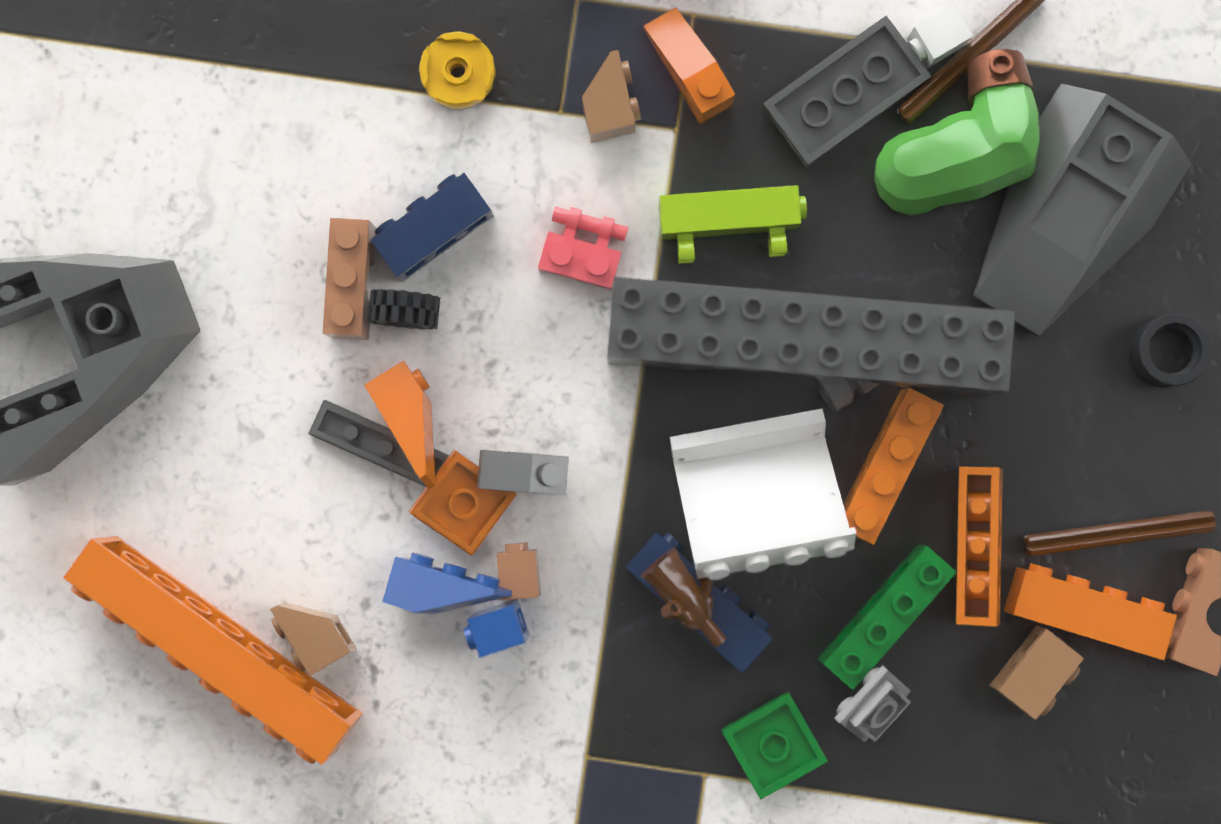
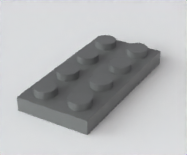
M886 15L764 102L762 108L807 168L930 79L931 75Z

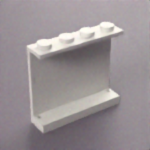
M823 409L670 437L672 458L698 579L709 577L710 580H718L727 577L732 572L743 570L760 572L766 570L770 565L781 563L798 565L806 562L809 558L823 555L835 558L845 555L846 551L854 550L856 531L855 528H849L825 439L826 420Z

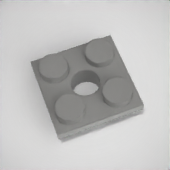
M883 665L881 668L872 669L865 676L862 689L854 697H848L842 701L837 708L835 719L863 742H866L868 738L876 742L911 703L906 698L911 691Z

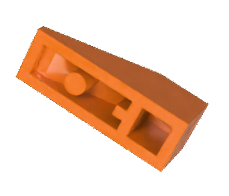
M676 7L643 26L644 31L699 124L732 106L736 94L713 56Z
M403 360L364 384L419 479L430 489L435 485L432 403L424 392L430 386L418 368L412 372Z

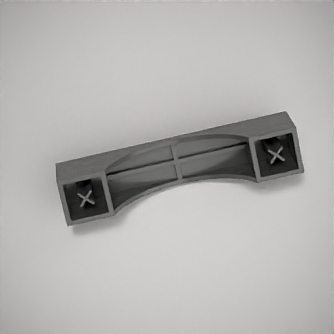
M614 277L607 361L608 364L672 370H736L812 375L911 388L915 391L986 397L1009 391L1015 311Z

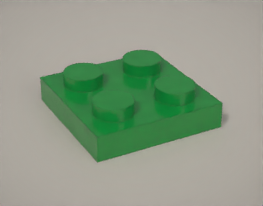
M788 691L721 729L760 800L828 762Z

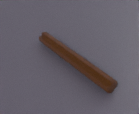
M1015 0L897 108L896 112L899 117L907 124H911L968 72L970 61L981 54L991 51L1045 0Z
M1200 511L1024 536L1023 545L1026 555L1036 556L1213 532L1216 529V522L1213 512Z

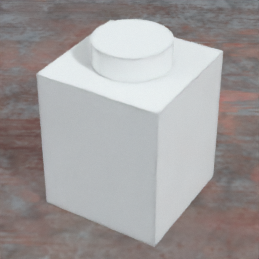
M953 3L914 26L907 38L910 48L919 60L922 61L925 68L928 69L964 48L974 35Z

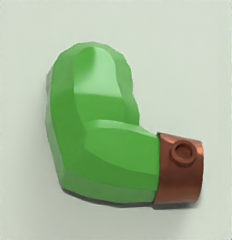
M998 49L974 58L968 65V103L970 108H972L971 111H962L950 115L934 125L901 133L885 144L875 163L874 182L879 197L892 210L915 215L926 213L943 205L969 202L1029 178L1034 173L1040 140L1039 117L1033 96L1035 93L1021 52L1011 49Z

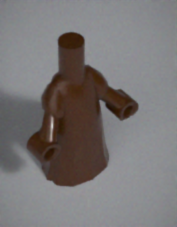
M676 547L659 557L641 574V577L656 590L666 603L661 609V614L665 619L675 618L680 620V623L687 629H700L714 648L721 645L727 639L711 619L713 597L710 594L714 580H710L709 577L700 579L697 577V580L701 583L699 588L680 558Z

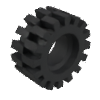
M373 289L370 293L368 322L398 328L438 329L440 297L405 290Z

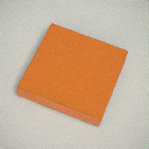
M453 449L435 474V485L430 489L426 486L410 508L409 513L470 556H473L517 494L514 491L477 488L479 466Z

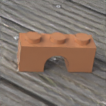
M330 218L323 334L330 338L369 340L370 323L368 322L370 301L368 299L367 282L369 267L374 265L375 246L370 239L376 236V227L369 220Z
M1198 548L1197 552L1193 553L1187 562L1186 574L1188 576L1184 587L1177 592L1173 600L1172 609L1177 617L1165 658L1217 676L1221 666V636L1209 628L1206 614L1211 603L1221 598V552L1213 549Z

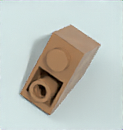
M618 50L609 53L582 96V105L591 143L635 133V121L641 120L637 98H629L626 84L632 83L628 60L621 62Z
M286 602L270 609L274 615L271 622L275 631L281 638L287 637L294 649L291 652L294 663L300 671L306 670L309 676L314 675L356 649L355 644L337 615Z

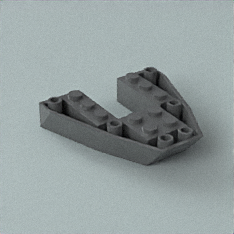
M93 253L0 258V329L55 307L78 370L0 400V486L17 485L52 471L142 396L201 331L174 260Z

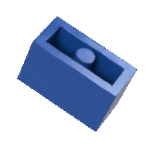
M518 599L475 612L467 619L468 627L464 628L469 649L471 651L477 649L479 658L524 644L530 635Z

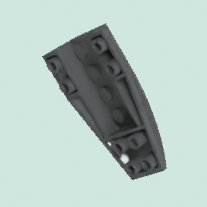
M1062 83L1039 117L1040 140L1034 173L1029 178L1007 187L973 297L992 309L1015 311L1014 322L1037 337L1051 326L1153 227L1192 164L1175 137L1163 128L1105 93Z

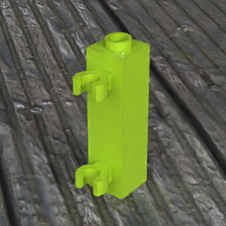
M798 185L660 195L658 202L661 240L677 239L679 264L694 263L693 237L768 232L769 257L785 256V253H787L785 231L797 230L801 225V219H806L807 217L805 196H799Z

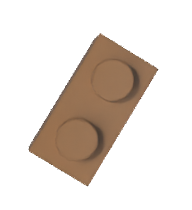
M1036 625L989 686L1024 714L1037 720L1040 715H1046L1053 708L1057 700L1054 696L1062 686H1067L1075 680L1080 672L1079 664L1084 658L1048 629Z

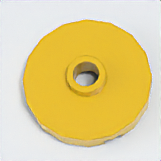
M460 31L444 33L437 37L436 41L432 42L430 46L428 45L422 53L419 65L421 83L430 98L443 107L456 110L470 108L484 100L493 87L496 75L494 59L486 45L476 36ZM462 67L465 69V73L463 76L456 78L452 76L453 69Z

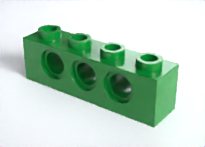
M918 544L817 659L854 690L957 572L928 546Z

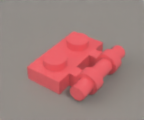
M555 207L552 221L566 225L563 235L548 231L538 270L611 290L622 252L608 248L610 238L625 241L629 227L616 224L615 219L604 216L602 220L584 215L582 210L571 207L570 210ZM582 229L599 234L596 245L575 239L577 230Z

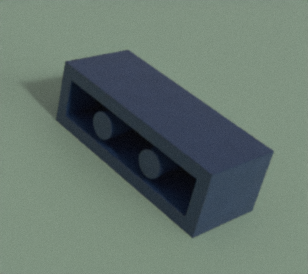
M465 173L458 177L455 174L448 176L438 184L437 189L439 191L428 199L424 196L416 199L407 206V214L397 221L389 219L375 230L376 236L370 239V241L400 281H405L494 217L492 210Z

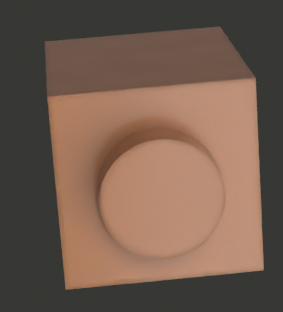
M528 542L505 544V551L496 554L498 579H500L499 587L512 590L511 597L502 598L500 601L540 597L537 549H528Z

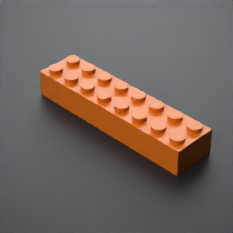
M118 536L90 539L63 577V579L73 585L71 591L75 595L89 602L92 600L105 608L103 614L107 618L120 625L126 623L137 631L135 637L140 642L151 648L157 646L168 654L167 660L173 666L183 671L191 670L200 677L199 683L205 689L214 694H219L220 692L232 700L231 706L238 713L246 717H251L252 715L265 724L263 729L270 736L280 741L285 738L297 747L295 752L298 756L311 764L318 762L323 765L339 749L364 714L314 677L309 676L307 672L300 671L296 664Z

